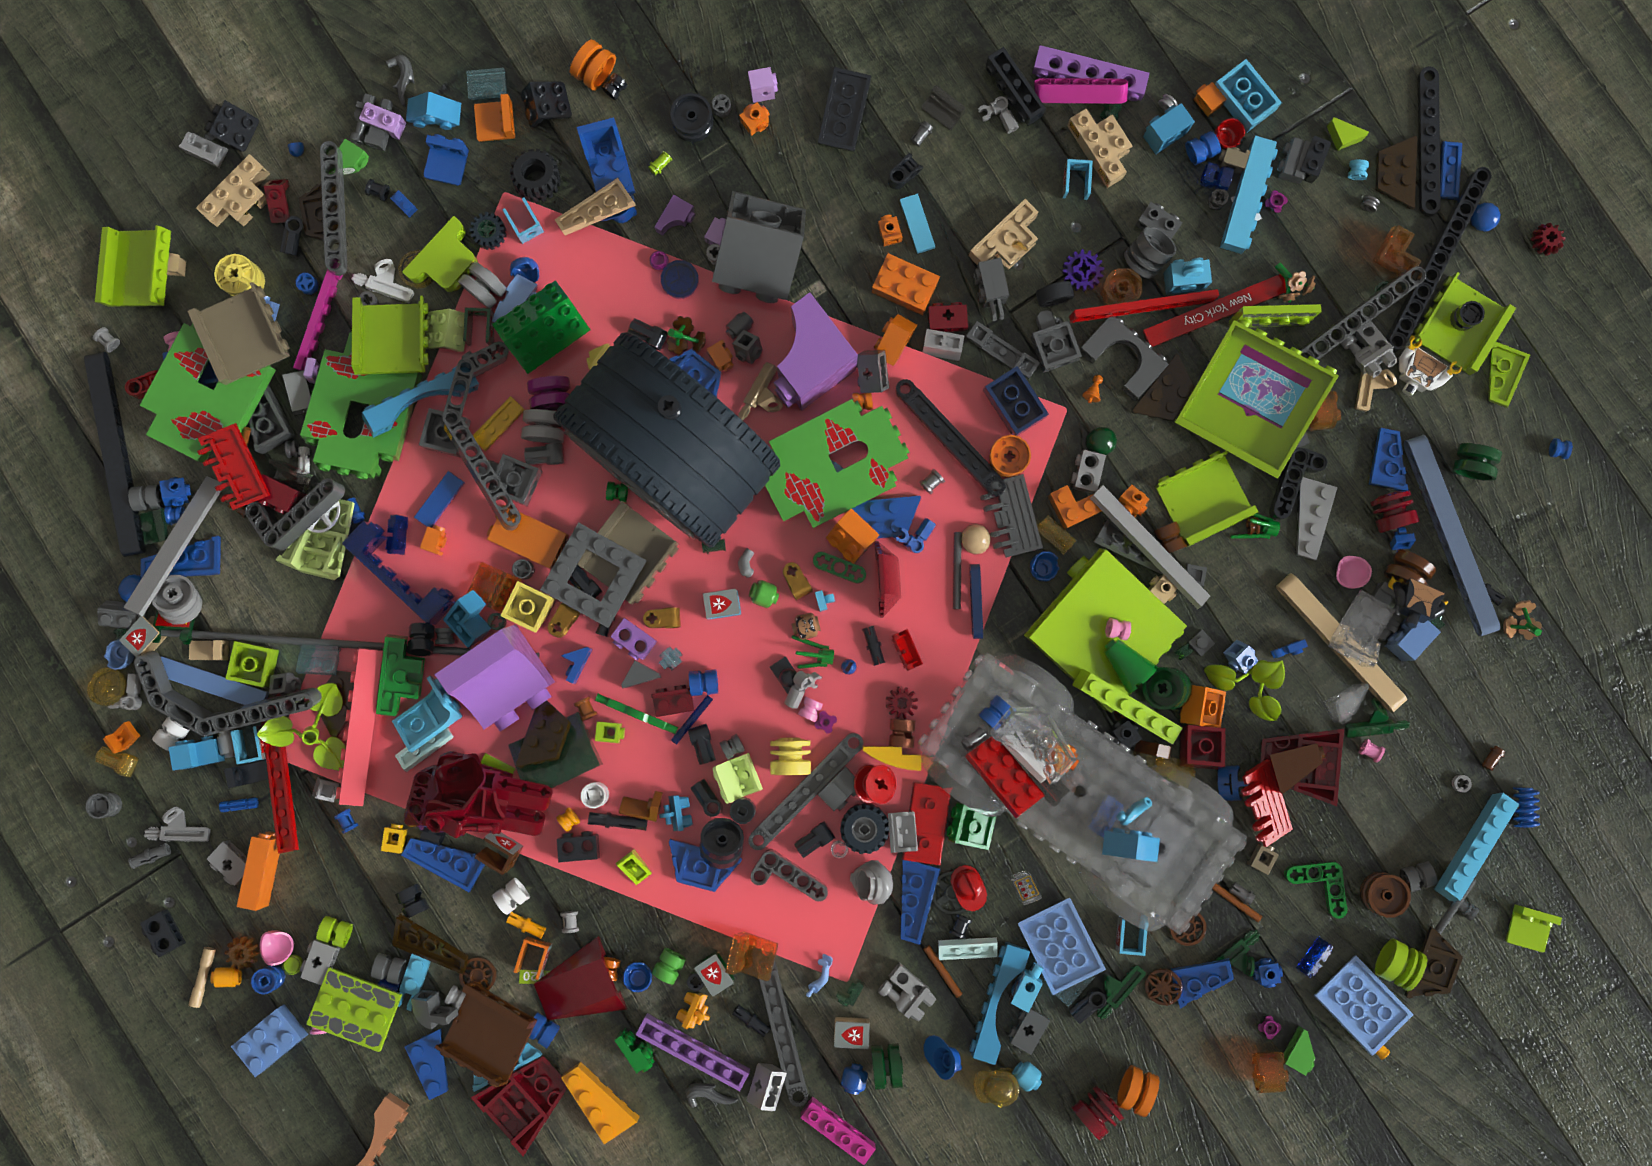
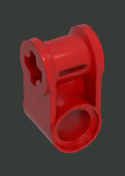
M158 370L150 371L128 380L125 384V391L136 399H143ZM140 385L139 391L134 393V388Z

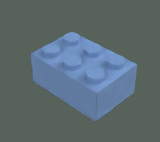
M284 1004L240 1038L231 1048L254 1077H256L309 1034Z

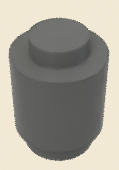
M739 313L726 325L727 330L725 332L734 340L743 330L749 331L754 321L747 313Z

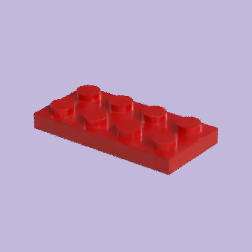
M995 734L965 756L1015 818H1018L1045 796Z

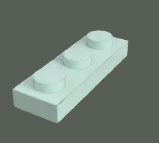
M447 727L411 753L405 747L395 757L403 770L408 772L454 738V736Z
M997 937L938 940L939 960L997 957Z

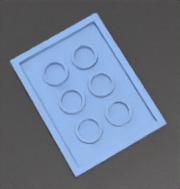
M1070 898L1018 923L1037 964L1044 968L1042 974L1052 995L1106 970Z
M1356 955L1314 995L1371 1056L1413 1016L1412 1012Z

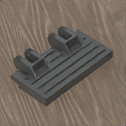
M1024 474L1004 479L1006 488L1002 495L997 496L999 503L987 505L983 508L984 512L1001 508V511L994 512L997 528L1006 527V529L990 533V536L995 538L1008 534L1009 540L995 543L993 545L994 549L1011 545V548L1003 550L1005 558L1042 549L1043 546ZM992 482L990 485L992 490L999 491L1001 489V485L998 482ZM985 494L980 496V498L985 501L994 498V496Z

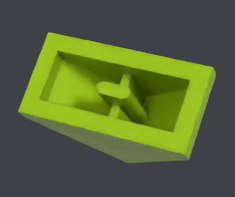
M1335 117L1327 125L1337 151L1361 142L1369 133V131Z
M635 849L616 862V865L636 885L652 874Z

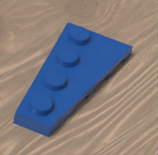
M211 537L212 539L198 541L193 545L187 546L168 576L219 575L221 537ZM156 555L141 559L140 578L144 576Z
M413 837L410 838L401 856L467 892H471L485 864L475 859V853L444 845L437 846Z
M903 860L901 939L920 945L941 868L920 862Z

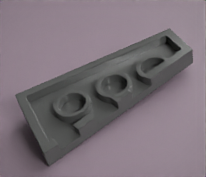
M1108 517L1094 542L1163 575Z

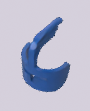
M1240 765L1225 766L1218 770V790L1221 800H1242L1239 794V787L1248 785H1245L1244 781L1238 780ZM1230 774L1233 794H1231L1230 785H1224V783H1230Z

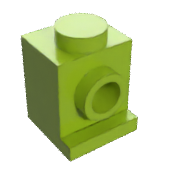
M597 721L595 741L620 743V739H624L625 728H622V723ZM611 728L615 731L613 736L608 734V730Z

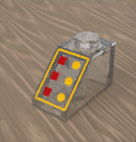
M1021 871L1014 875L1015 878L1011 879L1018 899L1024 906L1042 899L1029 872Z

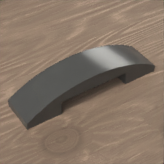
M978 321L966 336L977 347L1009 369L1018 366L1024 377L1030 379L1040 364L1039 361L1030 355L1020 352L993 334L992 330Z

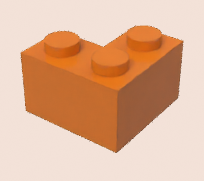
M899 314L894 319L891 317L882 330L885 333L883 338H878L874 349L885 350L886 362L894 366L905 346L910 341L917 324Z
M1068 485L1048 495L1064 530L1102 511L1090 499L1092 495L1076 502Z

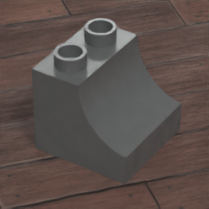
M732 191L712 282L719 283V289L730 294H739L741 289L755 292L756 297L766 303H776L778 298L787 300L804 238L806 209Z

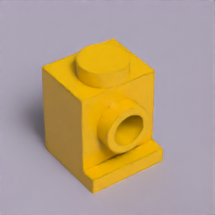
M391 823V827L384 828L381 851L403 853L407 829H404L402 824ZM395 834L399 835L398 841L394 840Z

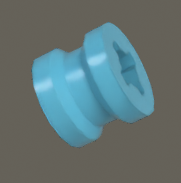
M1361 159L1351 160L1349 163L1351 170L1348 172V178L1352 180L1367 179L1366 169L1369 167V162Z

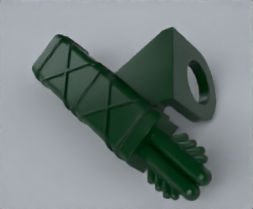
M1372 698L1371 703L1375 710L1369 721L1346 724L1344 733L1347 738L1393 733L1394 729L1401 731L1409 728L1410 722L1401 720L1394 723L1392 719H1389L1386 709L1376 698Z
M1257 930L1247 932L1244 940L1238 939L1214 961L1229 959L1231 965L1247 976L1252 977L1255 969L1254 958L1251 955H1246V953L1250 950L1249 945H1254V943L1258 942L1260 934L1257 933Z
M1135 964L1121 981L1103 974L1104 994L1107 996V1003L1103 1008L1097 1009V1017H1100L1101 1020L1108 1018L1112 1014V1008L1117 1009L1143 979L1146 972Z

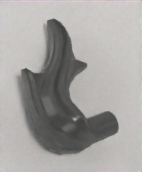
M396 55L394 58L385 61L388 68L398 65L400 68L399 80L393 88H397L399 101L405 107L404 94L406 86L409 82L415 84L409 59L404 55Z
M693 1083L685 1090V1096L690 1108L697 1106L696 1097L710 1099L715 1106L718 1103L733 1104L738 1099L718 1093L714 1090L715 1084Z

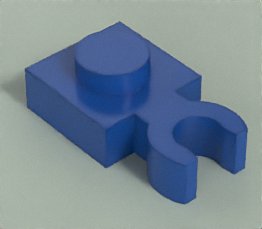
M1305 639L1298 640L1272 650L1271 654L1273 658H1279L1288 653L1294 656L1302 653V649L1308 647Z

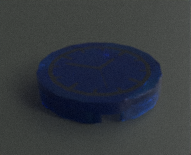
M675 260L664 267L661 274V284L664 291L676 299H684L691 296L698 287L699 276L691 263L684 260Z

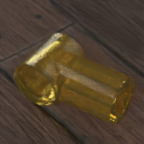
M102 746L95 756V762L112 768L115 773L125 777L132 776L139 761V758L131 754L120 752L114 754L106 746Z

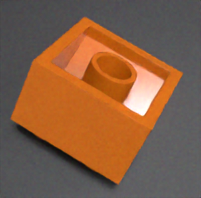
M1192 685L1191 696L1188 702L1182 706L1180 712V723L1221 728L1226 691Z

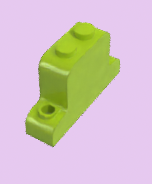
M453 216L402 273L413 283H421L427 277H430L447 292L460 289L462 286L458 283V280L463 274L471 276L469 267L474 261L478 262L474 254L460 242L466 235V230L462 223Z

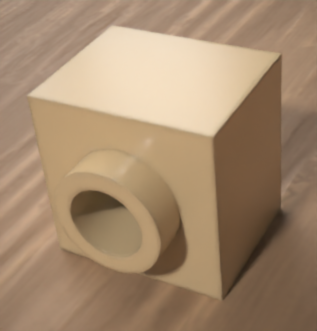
M169 253L167 275L185 276L186 261L180 258L178 254Z

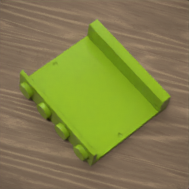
M158 225L155 226V230L117 231L110 227H102L95 302L108 307L164 306L171 231Z
M1457 272L1445 279L1443 283L1445 287L1442 292L1439 291L1433 299L1434 305L1426 310L1423 315L1425 317L1424 321L1415 328L1414 341L1418 343L1421 338L1423 347L1449 363L1457 361L1454 366L1457 368L1462 366V371L1472 375L1480 369L1516 310V307L1511 304L1502 307L1458 280L1457 278L1460 273ZM1469 301L1480 303L1485 311L1482 322L1466 331H1459L1452 326L1450 316L1456 308Z
M420 296L419 304L363 305L360 297L352 298L351 365L355 375L426 372V365H429V355L426 353V348H429L428 336H425V331H429L428 320H425V314H429L428 303L424 302L423 296Z
M1219 450L1209 455L1210 459L1206 461L1200 459L1192 464L1193 467L1189 469L1183 467L1175 472V476L1170 478L1167 475L1159 479V483L1155 486L1173 523L1177 521L1180 527L1179 535L1184 536L1187 543L1186 548L1258 513L1256 506L1251 507L1236 479L1225 457L1228 454L1227 451L1221 453Z

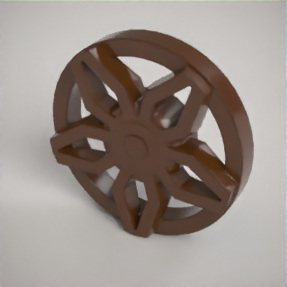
M1182 909L1171 917L1169 923L1170 934L1179 944L1193 946L1204 938L1206 922L1197 911ZM1182 913H1186L1184 919L1178 916ZM1189 913H1191V919H1190V920L1187 918L1188 915H1189ZM1194 914H1196L1200 918L1201 922H1194ZM1175 919L1181 920V923L1178 924ZM1173 924L1179 927L1175 932L1173 931ZM1196 924L1202 925L1201 927L1196 928ZM1202 930L1201 935L1197 938L1195 931ZM1181 931L1182 934L1176 937L1178 932ZM1192 934H1193V941H1192V940L1190 939V937H1189V936L1192 935ZM1186 935L1189 942H1183L1179 939L1184 938Z
M483 957L469 959L467 965L470 962H475L473 965L474 969L466 967V970L471 971L470 974L466 971L463 973L466 977L470 978L467 983L475 982L483 988L490 990L496 981V969L492 962ZM478 961H480L481 967H477ZM483 962H485L486 964H488L489 967H486L485 969H483V967H484ZM492 970V973H490L489 975L485 972ZM459 973L460 983L464 987L463 974ZM493 975L491 984L489 985V982L486 978H489ZM483 981L486 983L487 988L482 985Z
M1160 968L1152 971L1145 983L1148 997L1160 1005H1171L1182 994L1183 986L1181 979L1175 972L1169 969ZM1164 973L1161 979L1160 977L1155 976V974ZM1172 976L1176 979L1178 984L1171 983ZM1149 982L1152 986H1155L1151 990L1149 989ZM1154 991L1158 992V994L1152 995ZM1178 993V995L1174 999H1172V994ZM1162 995V1000L1157 999V997ZM1165 995H1168L1169 1001L1166 1000Z

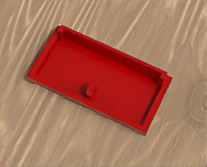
M913 782L909 812H915L918 851L903 852L902 860L941 865L952 788Z

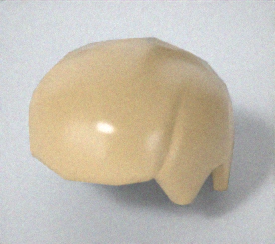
M972 524L963 530L962 544L967 552L981 554L989 548L991 538L984 526Z

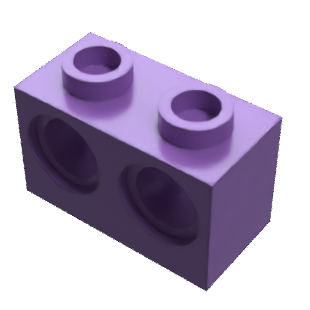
M625 618L611 635V638L614 639L612 643L620 649L623 647L630 651L628 654L637 661L639 658L644 660L657 642ZM623 630H628L630 637L624 641L621 639L620 633ZM639 641H643L646 645L642 652L636 649V644Z

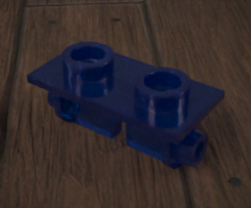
M390 515L387 533H393V537L387 536L385 548L387 554L405 555L408 517Z
M1318 937L1296 968L1310 979L1313 976L1315 977L1322 967L1318 962L1320 960L1323 962L1327 960L1333 952V946Z

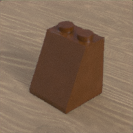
M1316 743L1270 755L1280 792L1285 793L1323 763L1322 759L1326 758L1323 746L1318 747Z

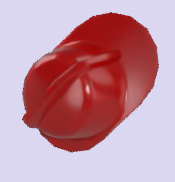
M959 866L951 875V885L961 907L968 911L979 910L984 906L987 899L986 888L981 876L971 866Z

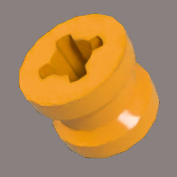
M569 807L565 810L564 814L556 817L559 824L567 832L572 829L573 825L580 823L578 816Z

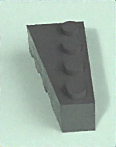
M268 384L249 420L255 451L261 454L296 437Z

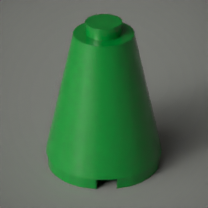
M1112 639L1104 646L1106 648L1104 651L1106 657L1128 693L1138 689L1135 685L1144 684L1158 668L1154 663L1119 639L1116 641Z

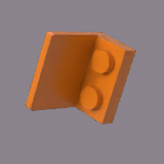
M501 94V101L474 105L476 133L479 142L515 138L513 106L508 94Z

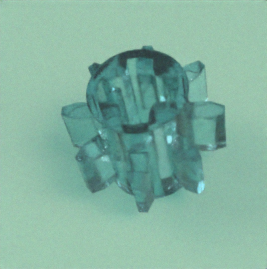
M669 647L659 655L662 659L659 663L664 669L669 667L672 671L683 662L680 659L682 653L677 648L673 650Z

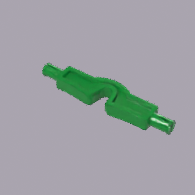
M599 693L596 696L595 701L673 734H676L678 727Z

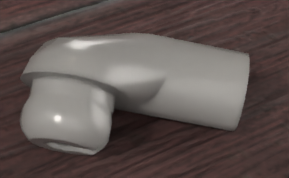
M746 548L738 561L741 575L747 578L751 577L754 573L749 563L754 552Z

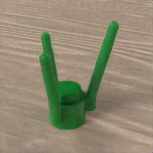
M1256 513L1253 516L1263 521L1250 519V522L1261 525L1260 531L1263 534L1231 535L1230 538L1270 539V536L1276 537L1278 535L1280 522L1273 521V518Z
M795 635L791 636L792 639L822 649L818 650V653L796 651V655L817 657V661H820L818 663L798 665L797 668L827 667V664H833L834 650L829 649V646L807 639L801 640Z

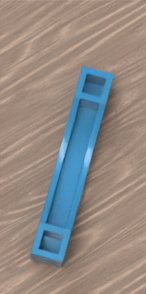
M456 367L447 374L445 372L438 374L434 380L429 382L427 380L422 381L412 390L410 388L405 389L394 398L392 396L387 397L377 406L373 404L366 407L362 412V419L372 437L374 438L391 430L398 416L416 401L429 396L449 395ZM467 367L460 368L464 373L470 372V369ZM476 377L472 378L468 394L478 390L479 382ZM460 384L456 385L452 396L463 397L466 390L465 387Z
M1005 942V945L1000 947L998 957H1001L999 965L996 964L992 975L995 978L993 984L990 983L987 989L988 1001L983 1003L981 1009L983 1017L981 1021L977 1022L975 1029L977 1033L976 1040H972L969 1049L974 1059L996 1065L1001 1048L995 1026L997 1005L1007 985L1025 970L1030 954L1027 948Z

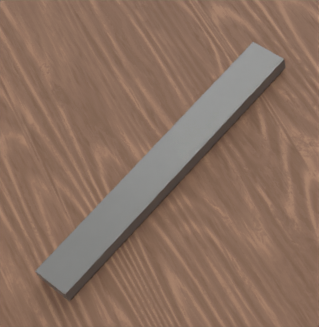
M206 476L125 604L124 608L139 616L144 615L222 491H216L215 486L222 484V482Z
M1102 485L1090 499L1197 609L1201 608L1210 595Z

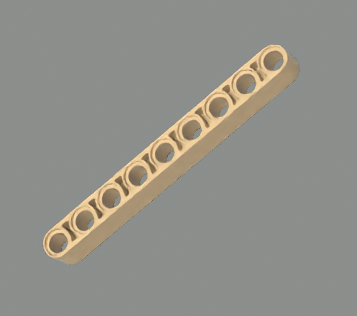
M1290 573L1276 586L1280 594L1391 713L1395 712L1407 701L1404 693L1294 574Z

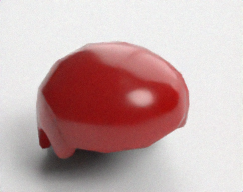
M1226 119L1216 127L1215 135L1219 140L1221 148L1236 147L1245 136L1244 125L1238 119Z

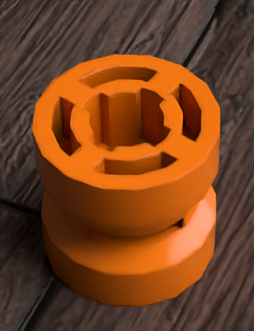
M852 393L853 401H858L862 409L867 411L873 410L871 393Z
M604 957L612 980L617 981V969L620 967L621 961L611 957Z

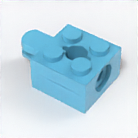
M1194 258L1188 262H1184L1183 259L1175 260L1163 273L1166 295L1201 292L1212 283L1210 261L1203 260V258Z

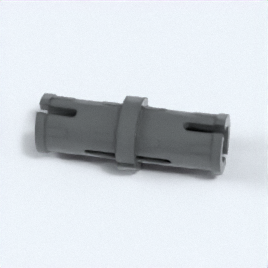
M164 843L152 849H145L144 852L129 857V865L132 869H135L147 863H154L157 859L171 854L170 846L168 843Z

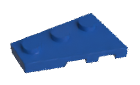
M1385 428L1378 429L1369 485L1409 491L1405 479L1406 470L1403 466L1400 431Z
M1229 959L1171 969V971L1179 976L1183 986L1182 994L1178 999L1180 1008L1193 1000L1201 998L1202 995L1211 990L1214 991L1234 980ZM1172 976L1173 982L1175 984H1178L1176 979Z
M441 1028L405 1046L429 1100L448 1091L444 1056L435 1048L436 1045L442 1043Z

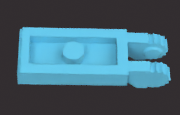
M411 954L399 989L402 997L398 1007L402 1005L404 996L407 993L412 995L407 1004V1010H412L411 999L421 991L431 961Z

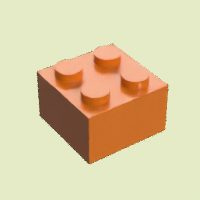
M851 508L835 524L826 536V539L831 546L837 548L843 554L846 560L854 564L869 549L879 534Z

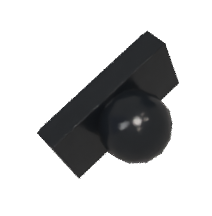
M785 656L770 666V668L788 694L791 686L795 685L793 678L797 672Z

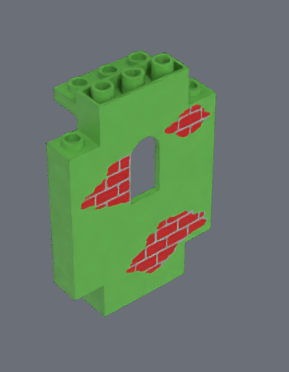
M184 323L140 406L157 414L146 434L147 436L202 463L207 460L211 451L203 455H198L197 451L210 446V443L201 446L198 438L234 423L237 424L242 434L243 428L247 426L276 370L269 365L227 385L218 381L214 390L198 383L209 359L193 323L191 326Z
M350 332L344 353L324 350L300 436L306 444L317 446L313 462L319 470L326 472L335 470L341 475L348 476L349 474H354L359 479L367 480L368 478L374 479L375 476L380 477L382 471L378 465L380 457L387 462L399 461L415 403L409 405L398 416L391 430L373 438L364 422L361 434L356 438H348L344 435L343 429L351 401L369 406L373 404L377 406L387 397L392 396L394 398L405 389L410 388L412 390L416 388L421 382L422 374L355 375L351 365L352 332Z
M851 399L769 441L774 453L780 460V467L773 476H769L770 480L766 483L765 487L783 521L804 511L814 528L896 487L894 482L897 481L893 470L889 472L888 468L908 459L907 454L910 452L905 442L901 444L898 438L901 434L896 425L892 426L889 420L892 416L888 408L884 409L883 406H880L861 416L860 412L863 410L859 402H854ZM855 441L864 442L868 447L867 456L837 472L828 455Z

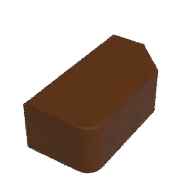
M1140 740L1136 743L1134 752L1169 759L1171 746Z

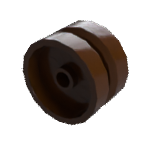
M1398 549L1393 556L1395 564H1389L1384 571V575L1389 580L1393 576L1395 580L1399 581L1401 578L1403 583H1405L1409 578H1413L1427 585L1426 580L1432 579L1436 568L1421 556L1407 550Z
M1375 872L1363 880L1360 887V899L1370 912L1386 918H1394L1403 914L1409 907L1411 891L1407 883L1400 877L1386 872Z

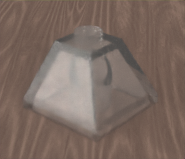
M1367 683L1354 684L1322 702L1334 723L1341 722V724H1344L1352 719V715L1357 713L1369 689Z

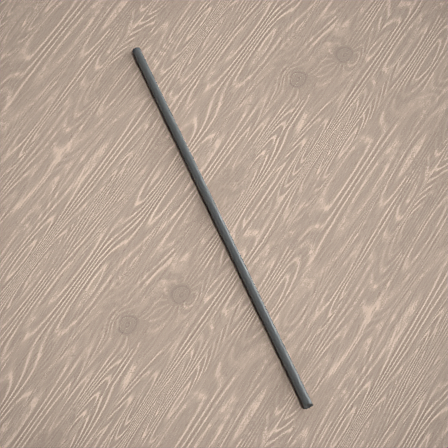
M161 630V636L179 637L182 631ZM192 630V638L352 649H358V647L384 649V643ZM434 646L433 654L462 656L472 648Z

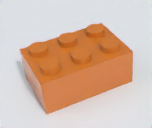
M888 253L872 286L871 293L923 316L940 276Z

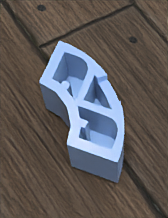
M517 274L508 285L506 296L499 302L492 321L495 323L498 318L505 316L515 306L522 304L531 295L536 294L538 284Z

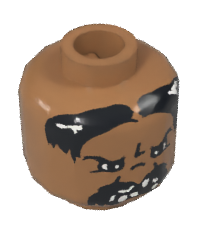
M813 613L797 615L795 623L792 624L794 635L798 634L801 640L816 637L818 631H821L818 617L814 616Z

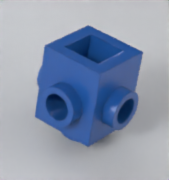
M173 477L169 480L159 481L165 507L172 505L181 506L189 503L188 496L191 495V489L189 484H185L184 478Z
M1263 958L1259 962H1254L1253 978L1257 983L1264 986V988H1272L1276 986L1275 984L1281 983L1280 977H1283V972L1277 962L1271 960V958Z

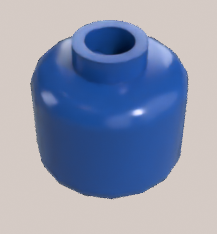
M852 1063V1066L845 1067L841 1079V1086L844 1088V1091L859 1095V1092L864 1091L866 1088L868 1073L863 1070V1066L860 1064Z

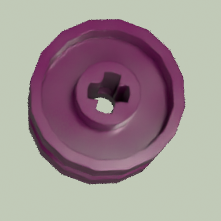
M546 376L529 380L527 382L528 393L534 395L529 399L530 409L555 411L561 405H564L565 399L570 395L566 392L570 389L569 378L566 376Z

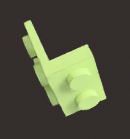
M453 309L430 311L426 318L429 323V331L425 333V336H428L429 348L426 349L447 348L464 352L465 313Z
M749 753L713 767V776L719 785L721 797L726 804L763 789Z

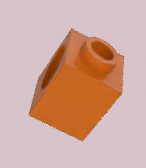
M1213 82L1207 86L1206 84L1202 85L1196 91L1197 95L1194 98V101L1207 117L1219 109L1226 101L1224 95Z

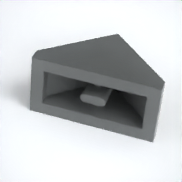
M635 660L621 685L622 688H627L662 677L660 673Z

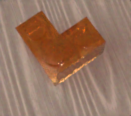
M1399 225L1392 227L1372 261L1397 275H1400L1409 268L1418 267L1421 260L1405 252L1415 234Z

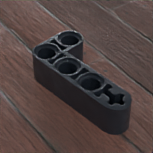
M1305 448L1295 449L1282 471L1269 510L1271 518L1279 521L1290 516L1304 472L1318 473L1324 470L1328 463L1324 455ZM1295 453L1301 455V462L1296 461ZM1314 459L1319 461V468L1314 467ZM1289 471H1293L1295 473V480H1292L1289 477ZM1283 489H1287L1289 491V498H1286L1283 495ZM1280 507L1281 511L1283 512V514L1279 515L1280 511L1277 510Z

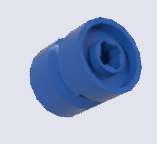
M1212 131L1201 135L1199 140L1194 138L1186 142L1185 145L1187 155L1194 165L1206 161L1207 157L1212 158L1221 153L1219 140Z
M716 669L705 670L704 673H701V671H689L691 696H699L703 692H706L707 695L718 694Z
M996 695L989 702L990 707H985L978 715L998 732L1004 725V719L1008 720L1016 711L1001 697Z
M268 965L259 969L252 976V988L259 994L271 993L283 985L285 973L278 965Z
M537 1012L534 1016L537 1022L529 1038L532 1040L537 1039L538 1044L547 1049L559 1031L560 1026L552 1021L547 1022V1018Z

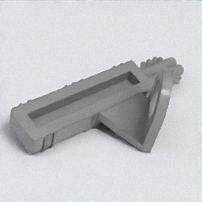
M173 807L163 815L162 820L168 826H161V830L158 827L148 828L149 830L146 829L144 831V837H147L149 840L159 838L161 841L208 842L210 837V829L207 827H186L185 812L179 807Z

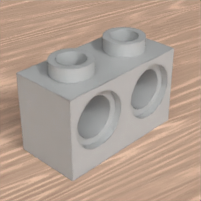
M1087 450L1077 454L1075 465H1078L1076 473L1073 472L1070 482L1073 484L1072 489L1094 494L1099 487L1106 455ZM1086 458L1093 460V467H1088L1085 464ZM1082 476H1086L1089 479V485L1085 486L1081 483L1080 479Z

